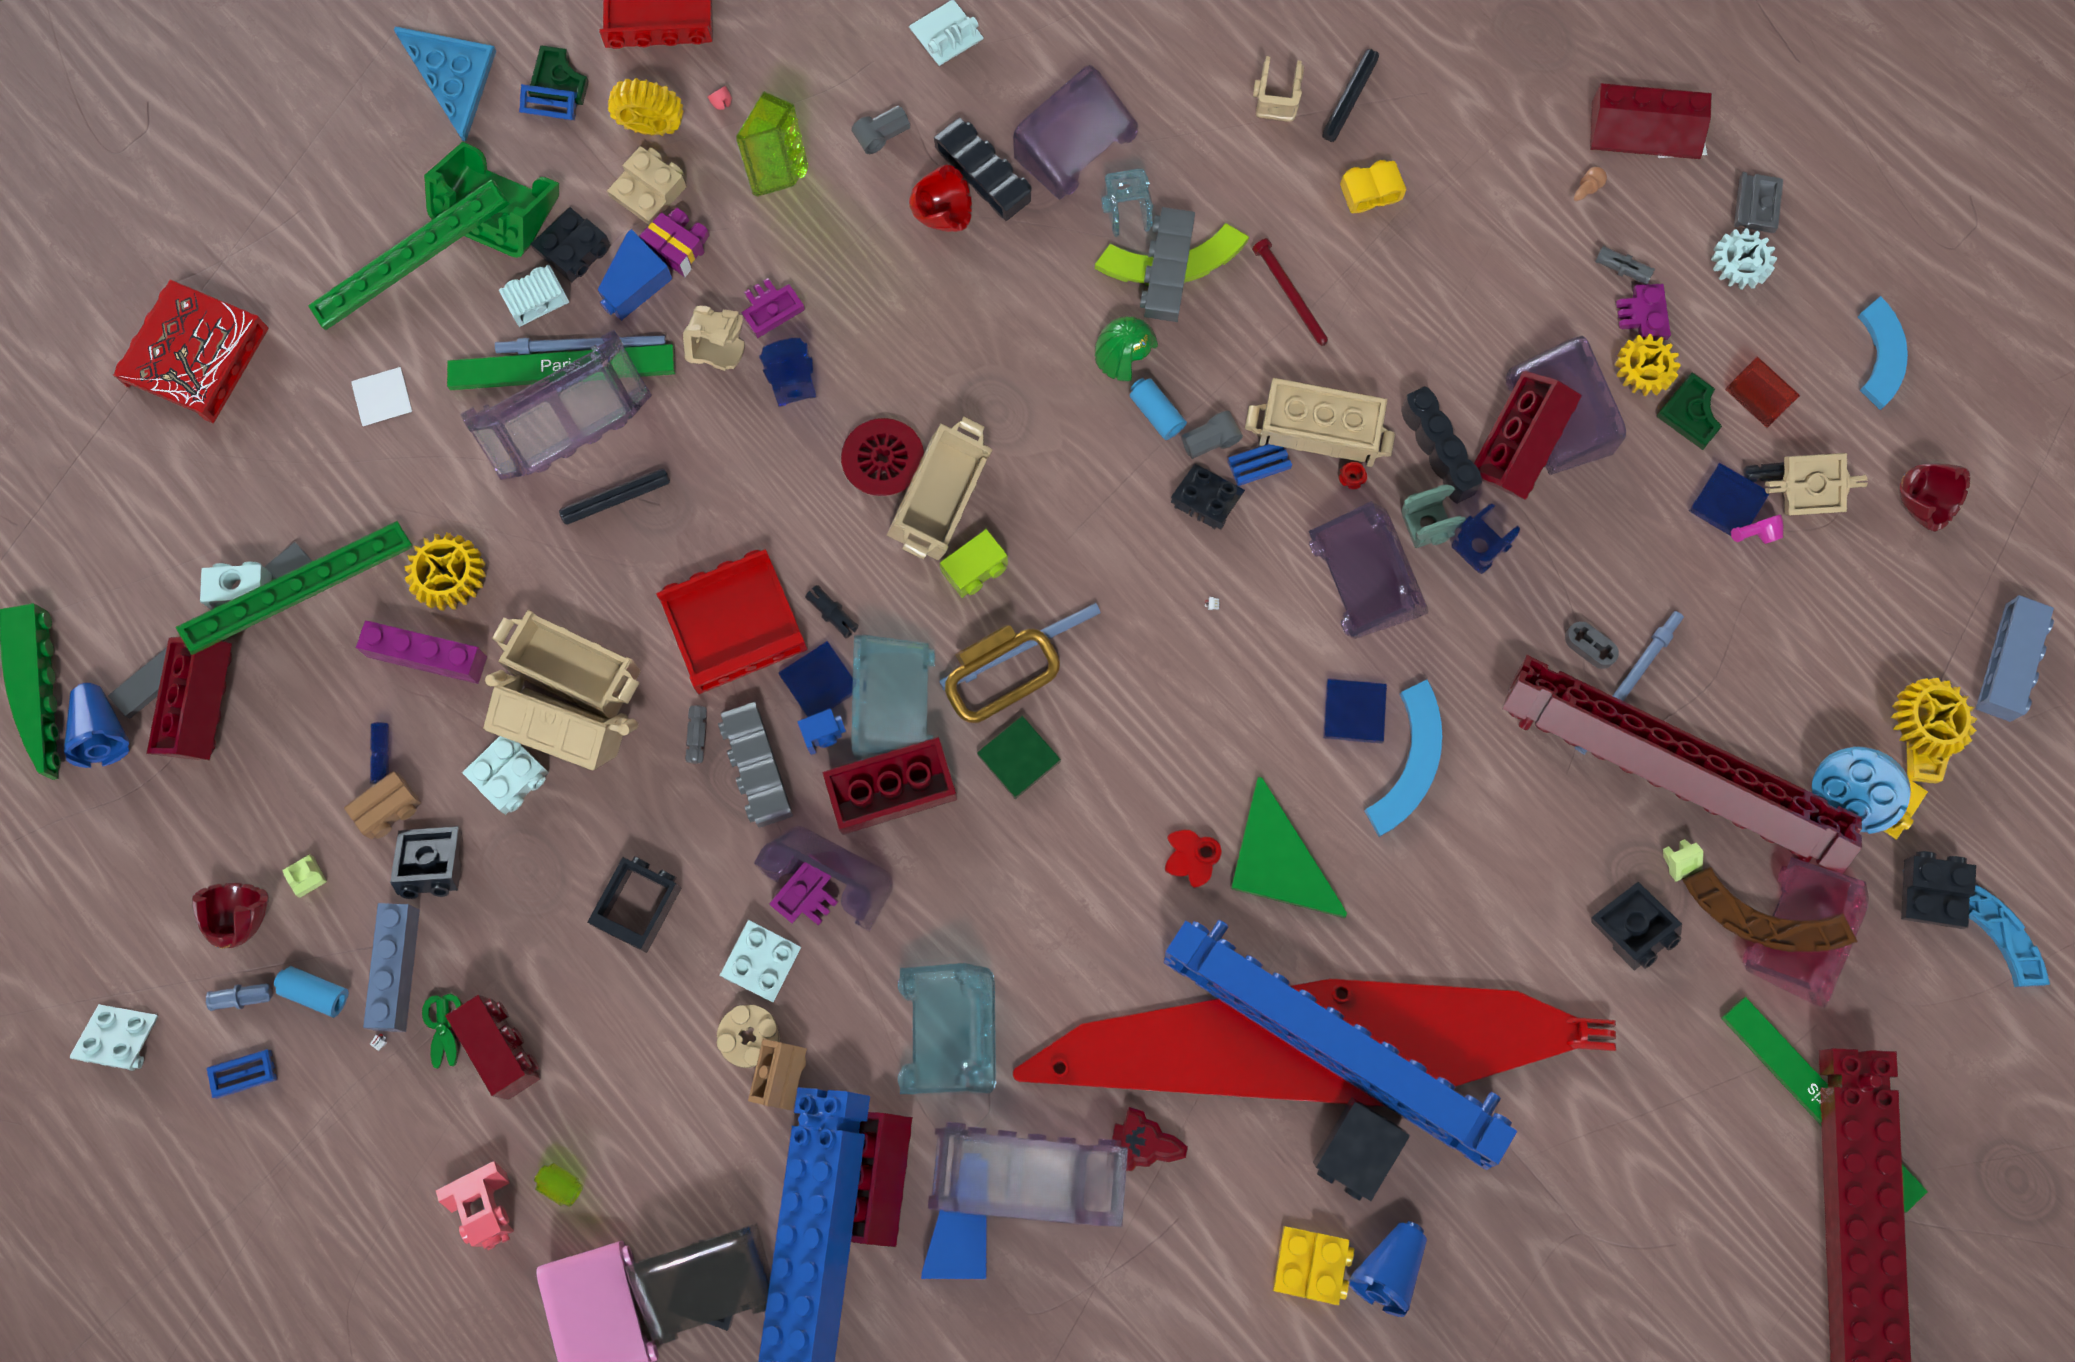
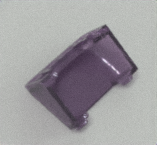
M1088 65L1017 126L1013 135L1014 158L1060 200L1066 194L1070 195L1078 188L1080 171L1114 141H1117L1119 144L1132 142L1138 134V122L1102 74L1094 66Z
M1584 336L1572 338L1509 369L1506 375V384L1511 392L1524 370L1559 380L1582 395L1575 412L1571 415L1561 438L1557 441L1547 464L1544 466L1549 475L1611 456L1625 439L1626 428L1623 418L1591 346Z
M1371 501L1309 531L1312 539L1309 541V546L1316 557L1320 556L1327 562L1346 609V612L1343 613L1344 619L1341 620V626L1347 636L1350 635L1352 638L1357 639L1428 614L1425 599L1394 524L1384 508Z
M801 826L787 830L761 849L754 864L764 876L775 882H778L780 877L785 874H795L800 866L806 862L847 885L841 897V905L845 912L856 918L855 924L869 932L893 889V880L886 870Z

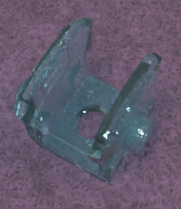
M1143 169L1109 173L1105 176V196H1101L1103 213L1109 214L1115 237L1119 236V211L1117 204L1119 202L1138 199L1144 230L1150 231L1153 225V204L1150 192L1147 190L1149 180ZM1121 185H1131L1127 189H1118V187H1120Z

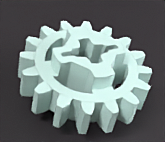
M1745 228L1742 234H1740L1735 229L1730 235L1725 234L1715 246V253L1711 260L1717 263L1713 270L1722 272L1719 277L1720 280L1729 279L1728 286L1731 287L1736 282L1739 283V288L1743 290L1748 283L1751 289H1753L1758 282L1763 284L1774 271L1775 267H1773V264L1776 262L1777 257L1770 255L1775 250V247H1767L1766 244L1769 239L1764 238L1760 240V232L1756 231L1754 235H1749L1748 228Z

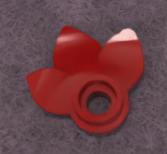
M1179 830L1169 834L1167 839L1175 849V852L1167 860L1165 872L1176 877L1188 876L1193 888L1206 884L1212 877L1213 865L1220 860L1222 854L1218 841L1207 836L1200 838L1191 830ZM1207 847L1212 851V855L1204 857L1201 855L1200 850Z

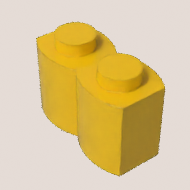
M1386 160L1377 161L1370 168H1351L1343 175L1340 183L1351 213H1360L1376 206L1396 203L1403 199L1407 190L1396 162Z

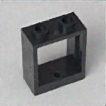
M635 856L632 861L622 857L587 923L647 953L682 888L675 883L677 877L664 870H660L657 874L648 869L649 863ZM632 872L668 889L643 936L607 919Z

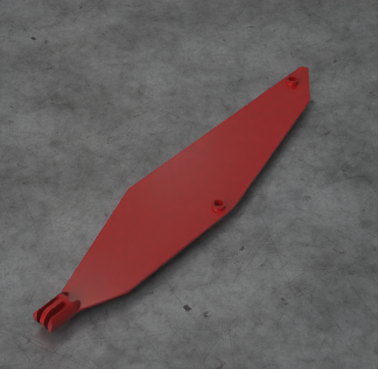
M1331 978L1290 986L1298 992L1301 989L1309 992L1317 999L1315 1003L1325 1009L1328 1007L1336 1009L1344 1016L1343 1020L1353 1027L1355 1024L1366 1028L1372 1034L1370 1038L1380 1044L1382 1042L1391 1044L1399 1050L1398 1055L1408 1062L1410 1059L1421 1063L1427 1068V1074L1435 1079H1438V1077L1444 1078L1455 1087L1575 1049L1616 1051L1615 1043L1587 1041L1616 1039V1031L1588 1028H1612L1616 1026V1020L1578 1018L1519 991ZM1343 990L1346 993V998L1339 999L1336 996V991ZM1220 999L1082 1023L1013 1070V1078L1016 1081L1027 1083L1348 1104L1351 1097L1364 1105L1386 1107ZM1057 1064H1063L1066 1070L1062 1074H1057L1054 1071V1067Z

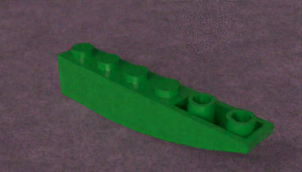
M35 603L0 609L1 662L6 694L13 719L23 745L38 774L52 780L59 779L58 769L61 766V759L57 753L56 740L59 739V730L55 724L57 701L53 695V684L56 681V676L51 663L54 647L50 641L49 630L52 627V619L48 611Z

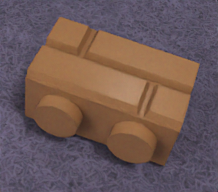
M393 771L347 804L344 809L360 832L372 840L373 838L379 839L387 835L392 829L391 825L399 819L406 820L414 815L417 811L415 807L421 804V801L400 774Z
M763 1039L748 1101L792 1111L794 1102H796L801 1072L806 1066L805 1055L807 1048Z

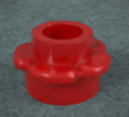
M1349 462L1340 469L1339 481L1343 486L1356 490L1361 487V484L1366 483L1367 473L1362 464ZM1354 474L1355 478H1351L1350 475Z

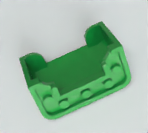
M461 142L424 175L426 209L429 217L433 220L492 179L496 182L510 205L467 233L465 237L511 257H521L531 246V243L559 197V183L546 177H538L533 182L532 189L488 171L483 152L472 145Z

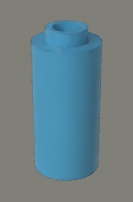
M1141 378L1131 386L1132 392L1129 397L1164 440L1171 439L1186 426L1187 421L1151 378L1146 380Z
M293 966L281 970L274 980L277 995L333 1018L342 1011L348 998V989Z

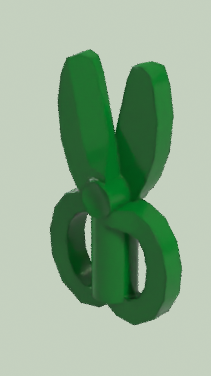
M451 993L443 997L431 996L422 1007L424 1023L427 1027L436 1030L430 1052L432 1065L436 1069L441 1066L444 1050L449 1066H455L458 1059L457 1040L450 1029L452 1027L445 1015L449 1013L450 1001L454 1002L456 1008L463 1003L459 997ZM435 1002L437 1023L432 1022L430 1018V1008Z

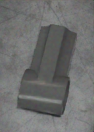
M898 105L873 119L870 116L859 119L852 126L851 131L865 153L874 154L884 147L887 140L911 127L905 111Z
M1230 411L1218 413L1207 424L1181 436L1184 449L1191 459L1218 447L1221 449L1231 447L1243 438Z

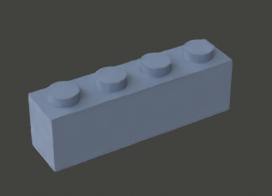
M2020 595L2005 604L1976 710L2009 722L2025 715L2029 711L2032 700L2029 698L2030 692L2039 678L2037 667L2046 653L2047 647L2044 645L2046 635L2050 633L2054 624V620L2051 619L2053 607Z
M378 903L363 1028L374 1031L406 1032L420 913L419 909L409 904Z

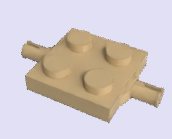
M1847 453L1784 457L1785 474L1783 481H1766L1765 486L1773 488H1765L1767 494L1783 492L1785 497V515L1847 512V495L1850 488L1866 487L1868 482L1856 481H1868L1866 475H1849L1847 470Z

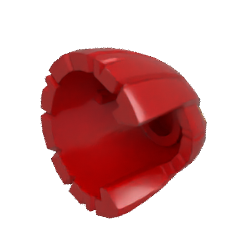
M943 165L927 174L915 185L909 198V208L919 222L930 228L946 232H957L967 228L966 225H969L972 216L970 214L972 212L970 208L972 200L971 196H968L970 190L966 180H962L963 175L952 165Z

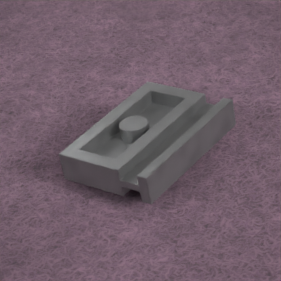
M1743 172L1739 178L1734 227L1741 225L1747 226L1751 230L1775 233L1779 225L1783 179L1758 174L1750 176Z

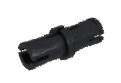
M819 585L812 588L819 597L818 599L810 591L806 594L805 599L822 613L821 617L824 621H830L844 638H849L852 635L845 625L854 633L856 632L859 625L842 610V605L838 601L834 602Z

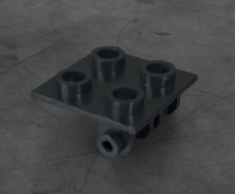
M1194 464L1172 494L1171 503L1175 505V509H1179L1187 514L1191 510L1190 517H1193L1196 512L1199 513L1197 521L1200 522L1204 516L1203 523L1211 526L1214 530L1216 528L1222 530L1227 521L1226 518L1245 490Z

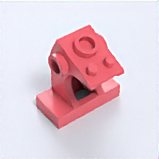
M495 1161L436 1190L438 1201L451 1213L458 1210L462 1223L459 1226V1232L463 1241L466 1244L470 1243L471 1247H483L487 1250L495 1248V1245L500 1242L509 1241L508 1234L514 1232L508 1225L509 1218L502 1205L497 1207L495 1203L494 1192L510 1183L507 1173ZM482 1198L485 1209L472 1215L471 1203Z

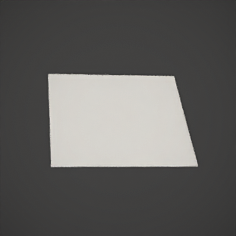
M401 367L351 381L362 426L412 412Z

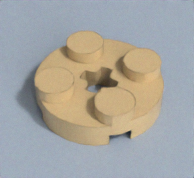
M756 1005L736 1006L724 1016L717 1030L718 1049L727 1061L742 1068H752L757 1065L763 1039L780 1042V1033L774 1017L767 1010ZM749 1028H753V1035L757 1037L755 1042L749 1041L747 1045H744L742 1043L743 1037L740 1036L742 1031H748Z

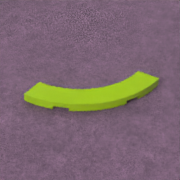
M1225 223L1212 238L1198 247L1189 250L1184 283L1204 277L1222 264L1228 263L1247 244L1249 236ZM1110 243L1095 263V269L1120 281L1145 283L1146 266H1152L1153 258L1147 255L1128 252Z

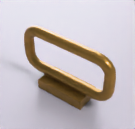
M1005 625L955 654L961 666L948 675L945 682V692L955 712L962 720L968 723H979L1050 683L1059 672V657L1049 638L1043 632L1037 629H1026L1015 634L1011 625ZM1029 640H1034L1039 644L1048 660V668L1045 672L978 711L968 710L957 691V683L961 679Z

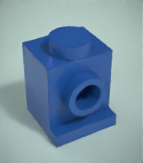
M831 709L797 721L811 755L816 754L815 747H830L837 743V739L842 737V733L846 732L841 716L834 717Z

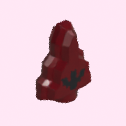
M1128 1107L1124 1124L1115 1123L1110 1149L1118 1151L1116 1170L1133 1171L1136 1166L1149 1167L1156 1160L1173 1162L1184 1159L1187 1155L1188 1146L1176 1136L1163 1133L1157 1122L1146 1119L1144 1111Z

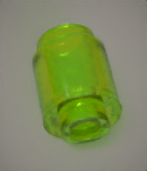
M552 1163L549 1167L543 1165L534 1178V1182L537 1183L535 1190L559 1206L564 1204L570 1208L584 1188V1185L579 1183V1178L555 1163Z

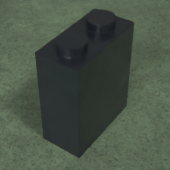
M1351 1097L1313 1161L1315 1167L1319 1169L1317 1175L1331 1184L1335 1180L1346 1186L1344 1191L1361 1201L1362 1197L1372 1201L1408 1141L1410 1134L1405 1129Z

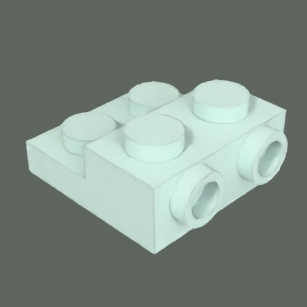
M499 736L462 773L499 811L506 815L509 811L517 810L522 805L523 798L531 790L538 789L545 782V776L549 772L520 743Z

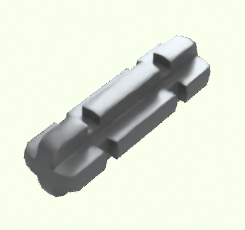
M700 705L690 706L688 711V719H691V722H688L686 746H689V749H686L685 760L692 764L702 763L704 759V750H701V747H704L706 723H703V720H706L707 710Z

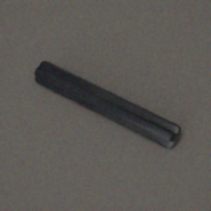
M1372 49L1365 51L1323 130L1322 137L1330 142L1336 141L1378 61L1379 53Z
M661 468L561 508L559 514L563 523L568 525L668 485L670 479L666 470Z

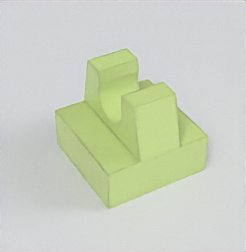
M1684 839L1679 842V851L1673 852L1669 846L1663 849V857L1669 867V874L1675 881L1703 870V850L1697 843L1691 845Z
M311 855L282 870L288 884L297 897H302L327 882L314 856Z

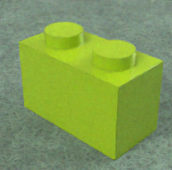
M985 529L940 562V569L956 592L963 598L967 594L971 596L977 593L983 587V582L990 577L994 579L1004 573L1008 565V556L988 530Z

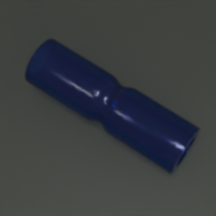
M376 722L370 725V750L372 752L370 757L371 784L378 783L389 774V724L383 722Z

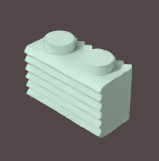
M546 265L545 268H535L531 271L530 275H526L525 278L520 280H511L505 284L504 288L499 290L519 327L569 303L550 265Z

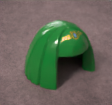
M1125 316L1124 318L1120 317L1111 321L1101 331L1095 344V361L1098 368L1102 369V373L1107 374L1112 379L1117 378L1119 381H1131L1132 362L1144 359L1151 352L1152 348L1156 349L1158 347L1156 335L1145 321L1140 318L1137 319V317Z

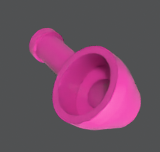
M1779 514L1741 528H1733L1731 530V537L1735 542H1740L1745 538L1757 535L1764 544L1783 538L1784 527L1782 516Z

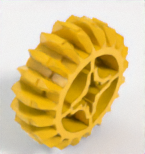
M635 78L634 81L630 79H625L624 82L618 81L613 86L612 91H610L608 100L610 117L616 120L618 125H624V129H631L634 133L639 132L645 135L664 136L665 133L673 134L675 130H678L684 112L681 98L676 96L674 91H668L667 86H660L657 82L652 83L647 79L645 81H640L638 78Z
M446 532L442 539L439 534H434V541L430 542L427 538H424L425 546L422 548L414 546V550L417 552L416 556L407 555L408 560L412 564L404 566L405 571L409 574L405 577V581L408 585H411L409 591L416 595V599L420 603L426 602L428 608L433 609L437 605L439 610L444 611L446 606L449 605L451 609L456 610L457 602L459 601L463 605H467L465 598L468 595L476 598V593L473 591L474 588H483V584L478 580L486 577V573L481 569L485 566L484 560L480 558L481 552L478 548H474V544L470 540L465 541L461 535H457L454 538L451 533ZM448 553V554L445 555L444 557H438V556H440V555H443V554ZM466 561L465 573L461 579L460 571L464 567L463 563ZM430 565L431 570L428 576L426 577L428 580L425 582V573L428 566ZM440 566L444 570L448 569L453 577H450L447 573L443 574L438 567ZM447 586H454L450 589L443 590Z
M1939 677L1929 680L1928 678H1923L1916 681V683L1907 685L1904 691L1897 695L1899 701L1892 705L1897 712L1891 718L1897 720L1898 725L1893 730L1901 731L1902 736L1899 741L1907 740L1909 742L1907 750L1917 749L1918 756L1928 755L1929 759L1947 758L1952 756V754L1961 752L1965 749L1964 746L1972 741L1970 736L1977 730L1971 724L1975 723L1977 718L1971 716L1970 712L1975 707L1967 705L1966 701L1969 696L1960 695L1961 687L1951 688L1950 681L1944 680L1941 682Z

